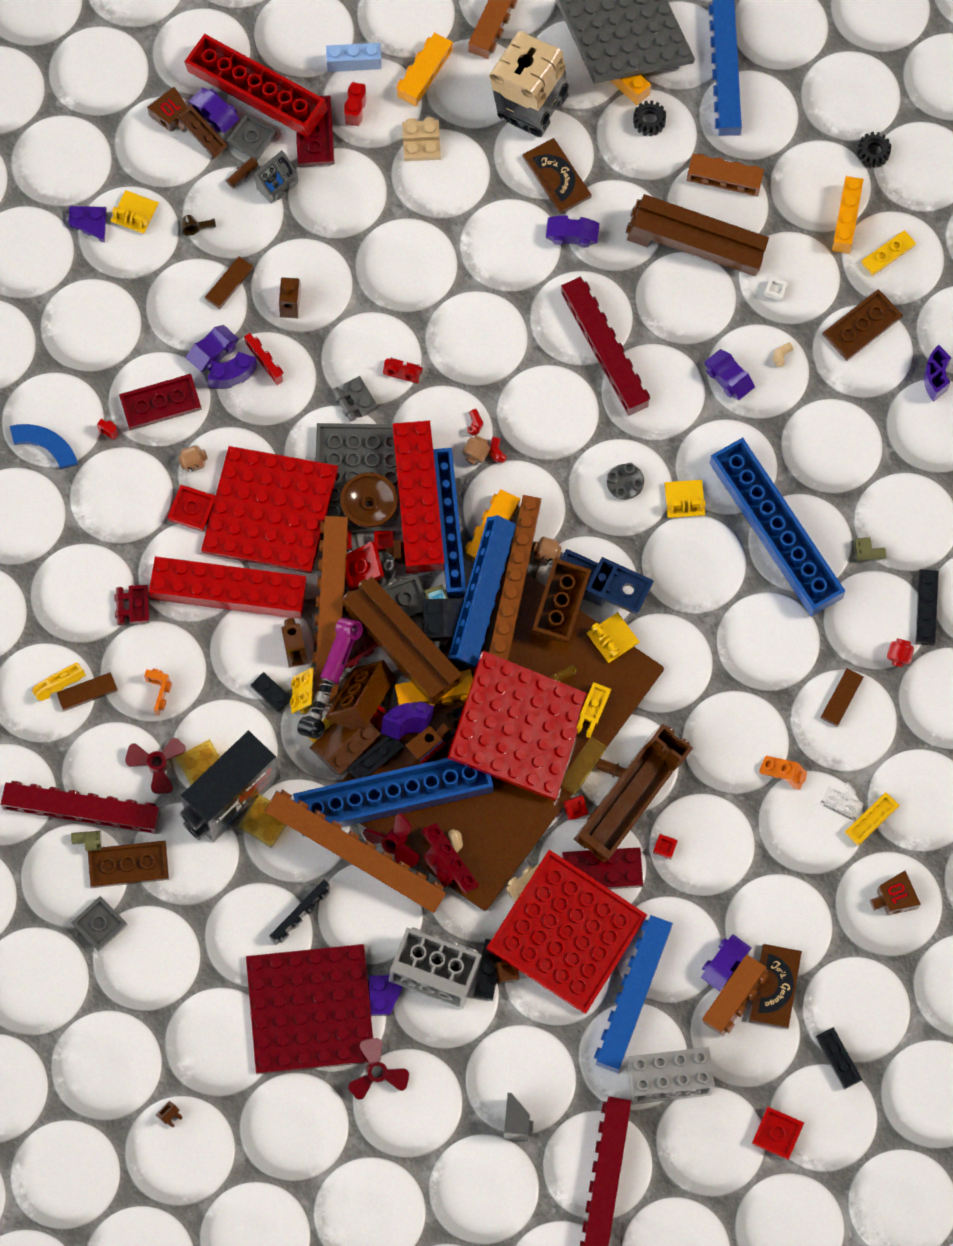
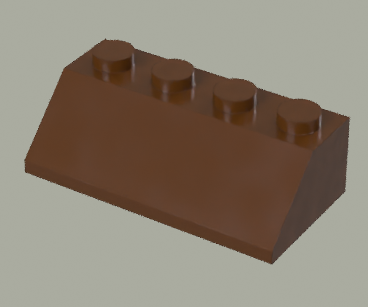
M554 559L530 635L551 641L569 642L591 569Z
M381 660L354 668L325 716L326 719L351 730L367 727L395 679L394 674L385 661Z

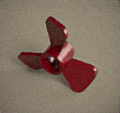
M172 738L163 752L153 751L148 754L139 745L132 743L128 747L125 762L129 767L148 766L153 774L151 791L154 794H168L173 791V786L165 774L168 767L167 760L185 753L186 746L178 738ZM155 760L162 761L160 766L152 765Z
M399 812L396 815L394 827L386 835L370 829L363 831L366 840L373 844H381L384 851L394 854L397 863L403 861L413 867L420 860V856L404 845L412 827L402 813Z
M379 1038L363 1040L359 1044L369 1064L366 1067V1075L348 1084V1090L358 1100L366 1096L373 1081L382 1082L386 1080L400 1091L407 1088L410 1076L407 1069H387L386 1065L380 1062L383 1043ZM375 1066H380L382 1070L378 1077L372 1075V1069Z

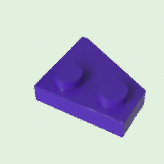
M69 206V226L76 230H81L89 236L92 235L101 242H105L107 208Z
M389 975L369 976L371 1016H390L400 996L403 986L389 982Z

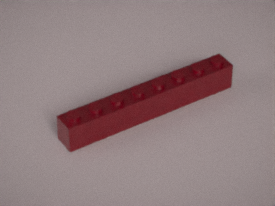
M580 276L561 285V295L627 415L630 416L649 406L650 395L646 389L642 388L640 376L632 370L633 364L629 358L626 359L622 344L616 341L614 329L612 327L609 328L606 323L608 322L604 312H600L596 297H592L590 294L589 284L587 281L584 282Z
M19 781L5 782L0 804L3 810L156 834L160 808L154 803L146 802L144 805L138 804L137 801L131 799L120 801L113 796L101 798L94 793L82 795L75 790L64 792L56 787L45 789L38 784L27 786L22 785L23 783Z
M608 1096L607 1102L603 1101L601 1113H604L605 1116L604 1121L599 1122L598 1133H602L601 1141H596L595 1153H598L597 1161L593 1160L592 1173H595L594 1181L590 1180L588 1192L592 1193L591 1201L587 1200L585 1213H589L588 1221H583L582 1233L586 1234L585 1240H580V1246H609L632 1100Z

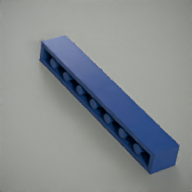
M712 0V4L708 6V13L712 15V20L709 21V30L713 31V36L710 37V47H714V53H711V64H715V69H712V80H716V85H713V96H716L717 102H714V113H717L718 117L715 118V129H718L719 136L741 135L742 121L735 0Z
M452 448L433 449L444 554L446 594L449 599L465 598L466 583Z
M499 515L487 517L447 658L465 668L477 666L479 662L480 651L485 642V633L490 624V615L495 606V597L500 588L501 576L505 570L504 565L510 552L509 547L515 534L516 524Z
M650 915L649 920H644L641 929L644 931L643 937H638L635 949H638L636 956H631L628 967L631 968L629 975L624 974L621 985L624 986L622 993H617L614 1001L617 1004L616 1010H611L607 1020L610 1022L609 1029H604L601 1040L604 1041L602 1048L597 1047L594 1059H597V1066L619 1073L670 934L672 922Z

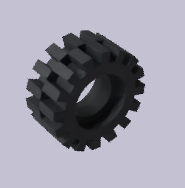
M646 100L644 105L641 102L639 107L636 106L633 124L635 129L638 128L637 132L641 133L643 131L644 136H646V133L652 136V133L657 135L658 131H663L666 123V110H664L662 105L659 107V102L653 104L654 101L651 100L648 104ZM651 113L656 116L657 120L654 123H647L643 120V116Z
M871 132L870 135L867 133L864 137L862 136L857 149L858 159L861 158L860 162L862 164L866 162L865 166L868 167L869 164H872L871 168H875V165L881 167V163L884 165L886 160L888 161L891 143L889 144V138L885 139L886 135L883 134L881 137L880 132H877V135ZM870 145H877L881 148V153L878 155L870 154L867 148Z

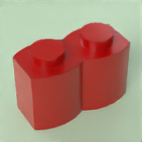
M352 82L349 85L348 99L344 105L345 124L354 126L361 124L363 108L367 100L365 84Z

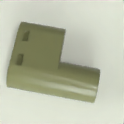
M870 537L855 539L854 545L857 561L886 559L885 547L872 548Z
M101 830L71 833L72 844L85 843V851L101 850Z

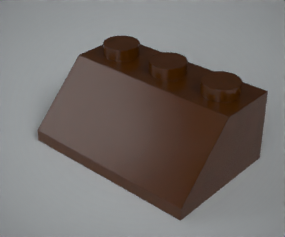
M333 723L323 733L322 737L317 739L309 748L335 775H341L381 733L371 723L363 729L358 728L354 730Z

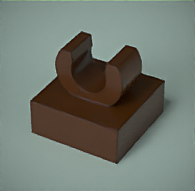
M394 540L393 547L385 548V552L392 555L399 565L405 564L403 542L401 540Z
M505 961L495 964L499 984L520 979L518 970Z
M168 1101L155 1114L160 1121L171 1127L175 1126L171 1121L174 1116L180 1120L182 1119L181 1114L178 1113L180 1109L171 1101Z

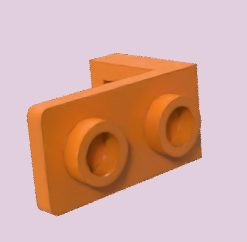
M155 668L152 670L146 669L145 681L161 686L154 707L155 715H160L161 710L164 711L165 695L166 692H170L172 682L169 675L164 674L163 671Z
M765 756L759 769L760 774L784 779L794 789L800 790L806 781L807 772L798 762Z

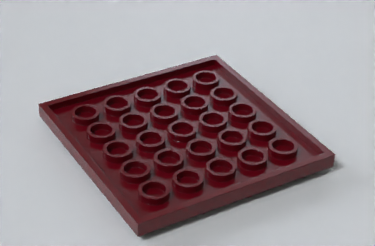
M364 944L246 956L256 1075L369 1063L359 1047L361 1041L373 1038Z

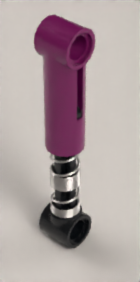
M341 618L336 623V637L320 676L323 681L322 684H319L320 691H317L313 700L315 704L310 708L311 712L308 713V716L302 717L298 722L297 730L302 736L319 739L324 733L325 725L322 722L323 710H326L325 705H328L331 697L329 695H332V687H335V684L338 685L355 640L359 639L362 634V624L358 621Z

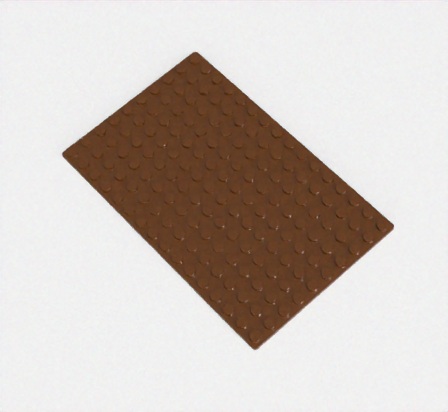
M508 563L501 576L500 588L495 597V606L490 615V624L487 627L485 642L480 652H490ZM528 574L526 576L509 661L588 694L593 682L610 688L611 693L591 738L586 737L587 730L591 725L587 721H584L581 732L576 734L555 801L491 776L493 793L402 813L412 827L404 845L420 856L417 865L436 878L437 876L423 858L425 853L431 848V845L421 832L422 829L437 823L450 843L451 841L448 837L450 830H458L461 833L463 847L458 852V855L478 882L479 887L467 894L462 892L456 881L448 887L483 911L489 909L564 807L563 801L570 799L664 671V667L636 647L631 648L608 663L586 634L595 623H600L580 609L569 642L551 641L530 635L545 586ZM450 638L441 650L446 658H448L453 638ZM450 661L459 672L467 670V668ZM457 700L453 701L450 705H434L432 722L429 726L435 731L442 724H445L451 731L456 729L449 721L447 713L461 707L466 701ZM408 733L402 736L399 741L404 745V749L372 775L422 764L405 746L420 733ZM380 734L367 747V749L363 752L361 756H363L367 751H369L387 735ZM446 749L433 761L448 758ZM348 772L341 782L354 780V778ZM396 815L359 824L366 829L386 835L394 827Z

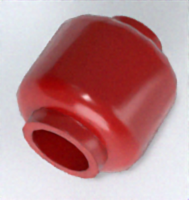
M896 638V641L890 643L887 659L892 661L891 665L903 668V664L908 665L911 663L914 647L910 641Z

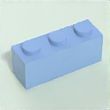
M380 43L326 45L327 72L382 69Z

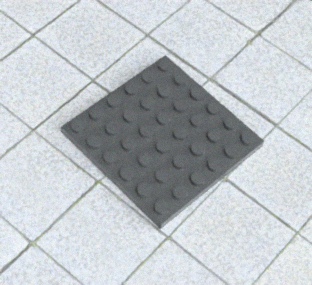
M556 0L594 84L693 64L695 61V57L667 0Z
M317 423L315 461L338 465L339 468L327 516L346 517L341 508L340 497L343 487L351 478L362 473H377L391 481L396 489L398 503L395 513L386 523L377 527H361L348 519V530H351V533H374V531L402 533L393 424ZM371 502L366 503L368 507L373 505Z

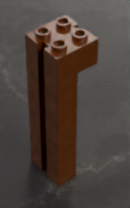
M643 194L641 200L637 199L635 206H633L630 215L632 218L625 233H628L627 241L645 247L649 245L650 241H654L752 276H756L760 270L769 240L767 236Z
M373 577L361 581L358 585V590L349 591L344 595L342 599L344 615L348 619L362 624L365 632L432 705L462 682V674Z
M662 724L651 733L573 838L583 848L590 850L591 854L602 863L610 859L674 770L683 763L693 749L688 740L682 737L680 739L674 735L675 731L670 726Z

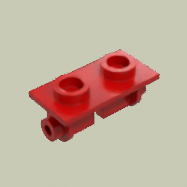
M393 357L390 359L386 358L383 375L419 384L423 367L409 362L403 365L404 361L394 359Z

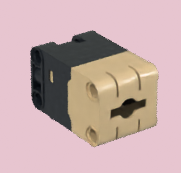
M522 31L516 33L489 74L498 117L500 119L504 118L507 120V123L537 137L543 136L551 123L550 117L557 107L561 108L570 95L563 52L559 48L542 42Z

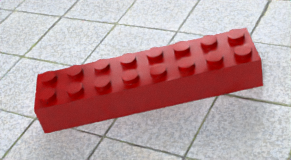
M205 33L184 61L187 72L307 138L328 110L324 98Z
M430 420L392 423L406 574L443 571L444 554Z
M155 556L149 596L151 600L302 619L307 577Z

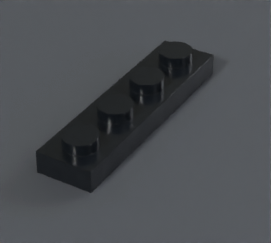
M919 570L915 644L935 645L939 571Z
M323 879L269 935L270 940L275 945L279 942L283 943L289 936L288 932L292 928L296 929L303 922L302 918L315 910L317 907L315 904L320 899L323 901L330 894V884Z

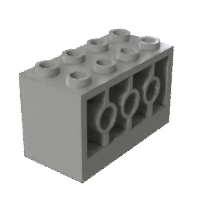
M406 928L390 969L389 982L463 1009L480 966L481 954H478L479 952L472 948H462L456 942H445L437 935H426L418 928Z
M709 1047L629 1056L627 1071L632 1105L712 1095L715 1085Z

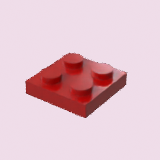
M180 484L167 519L168 521L204 532L216 496Z
M371 541L347 553L345 576L349 591L358 590L359 583L364 579L368 580L370 577H373L377 581L384 577L376 543Z
M767 1106L751 1144L789 1160L804 1122Z

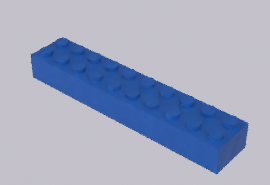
M742 437L712 454L709 464L809 615L812 617L843 599L846 592L744 438Z
M445 758L294 793L293 797L296 802L301 800L308 804V809L312 812L318 810L326 815L325 820L330 823L334 820L343 825V827L394 816L399 812L407 813L493 793V783L490 775Z

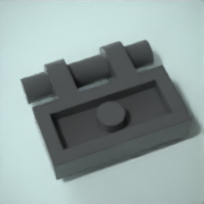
M360 376L343 384L345 392H341L339 387L332 390L335 395L334 399L337 403H340L343 408V414L349 418L350 422L356 420L357 417L354 414L356 412H359L361 417L378 409L377 403ZM351 398L354 405L349 406L346 399Z

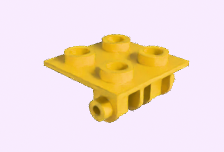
M125 190L118 206H114L112 209L113 216L110 222L145 234L159 202Z
M702 480L664 482L667 518L705 516L706 505Z
M618 612L600 624L595 623L591 627L592 629L586 633L608 663L640 643Z
M313 668L293 676L291 681V714L298 711L301 714H308L310 710V705L312 704Z

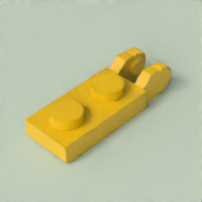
M76 662L33 686L32 693L36 695L38 701H45V699L50 698L51 693L59 692L71 683L80 681L86 674L79 663Z
M593 682L579 716L580 720L576 727L578 729L577 734L581 732L584 721H587L591 725L587 730L586 737L591 738L611 693L610 688Z

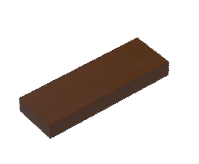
M191 105L177 117L182 125L214 159L228 147L227 143Z
M238 256L207 293L205 300L220 310L252 272L254 266Z
M846 668L820 719L838 727L864 676Z
M111 672L59 691L57 696L63 711H67L117 692L118 689Z

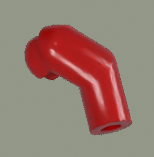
M473 409L469 411L472 423L470 427L468 426L467 432L472 436H476L480 433L484 423L478 410Z
M492 437L489 455L495 462L504 463L507 456L499 449L501 439Z

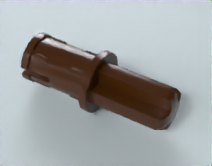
M251 157L241 167H237V171L226 179L227 184L234 189L244 178L247 179V175L259 165L257 160Z
M601 758L596 765V769L613 775V778L614 776L619 777L625 770V767L619 766V763L614 764Z

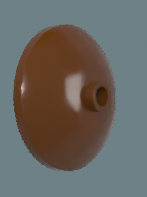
M362 473L354 476L345 484L341 492L340 502L343 513L352 523L369 528L380 526L393 516L397 508L398 497L394 485L386 477L377 473ZM371 502L373 505L368 507L366 503Z

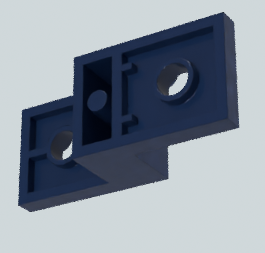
M567 548L561 558L563 561L591 569L583 599L602 607L604 601H607L638 616L654 580L604 557H601L599 563ZM625 586H631L634 589V592L631 594L624 593L623 588Z

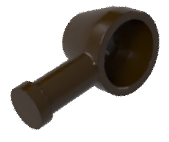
M192 215L184 216L181 223L182 233L186 236L195 235L200 229L216 227L214 218L198 222Z

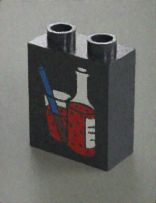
M248 730L180 795L184 807L179 813L185 820L183 826L197 840L206 835L215 842L280 779L277 757Z

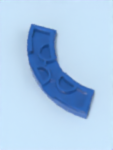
M32 424L10 426L14 445L31 444L43 447L55 458L60 470L78 465L76 456L69 444L52 430Z

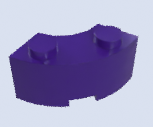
M202 87L188 101L217 132L225 133L240 119L236 114L237 110L231 104L225 103L212 88L208 90Z
M568 215L549 217L545 238L556 245L575 244L587 248L598 243L600 223L584 217H580L579 220L569 219Z
M225 325L216 326L205 338L193 345L185 358L200 372L207 369L210 371L214 362L218 363L223 357L231 354L236 349L235 344L239 338Z
M940 345L935 347L930 354L924 371L925 388L933 402L948 391L950 385L946 369L951 361V356Z
M719 349L704 362L707 367V374L720 384L729 398L734 397L740 400L755 388L749 373L738 365L730 353Z
M238 352L228 362H214L207 378L209 387L229 389L241 382L244 383L257 368L256 357Z
M411 702L392 708L383 717L381 734L399 740L408 733H421L432 722L434 705L425 702Z
M734 934L729 939L724 938L718 946L720 948L719 952L712 961L708 960L702 968L704 973L700 978L719 992L731 978L746 954L748 955L752 949L751 946Z

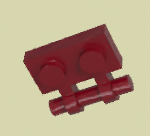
M148 585L129 586V593H123V587H116V594L114 595L116 611L114 614L115 618H117V625H124V618L126 617L130 618V624L149 623ZM125 601H129V609H124Z

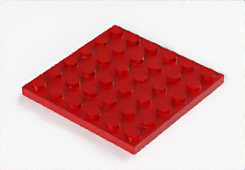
M228 446L201 552L312 574L322 536L321 522H325V516H327L339 469L338 465Z
M483 651L480 655L448 759L555 801L578 731L576 727L580 720L579 716L588 693Z
M549 849L487 945L486 950L583 1014H586L648 914Z

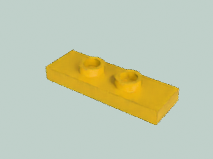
M904 230L864 258L861 263L874 276L915 247L916 242Z
M885 792L845 831V834L859 846L900 805Z

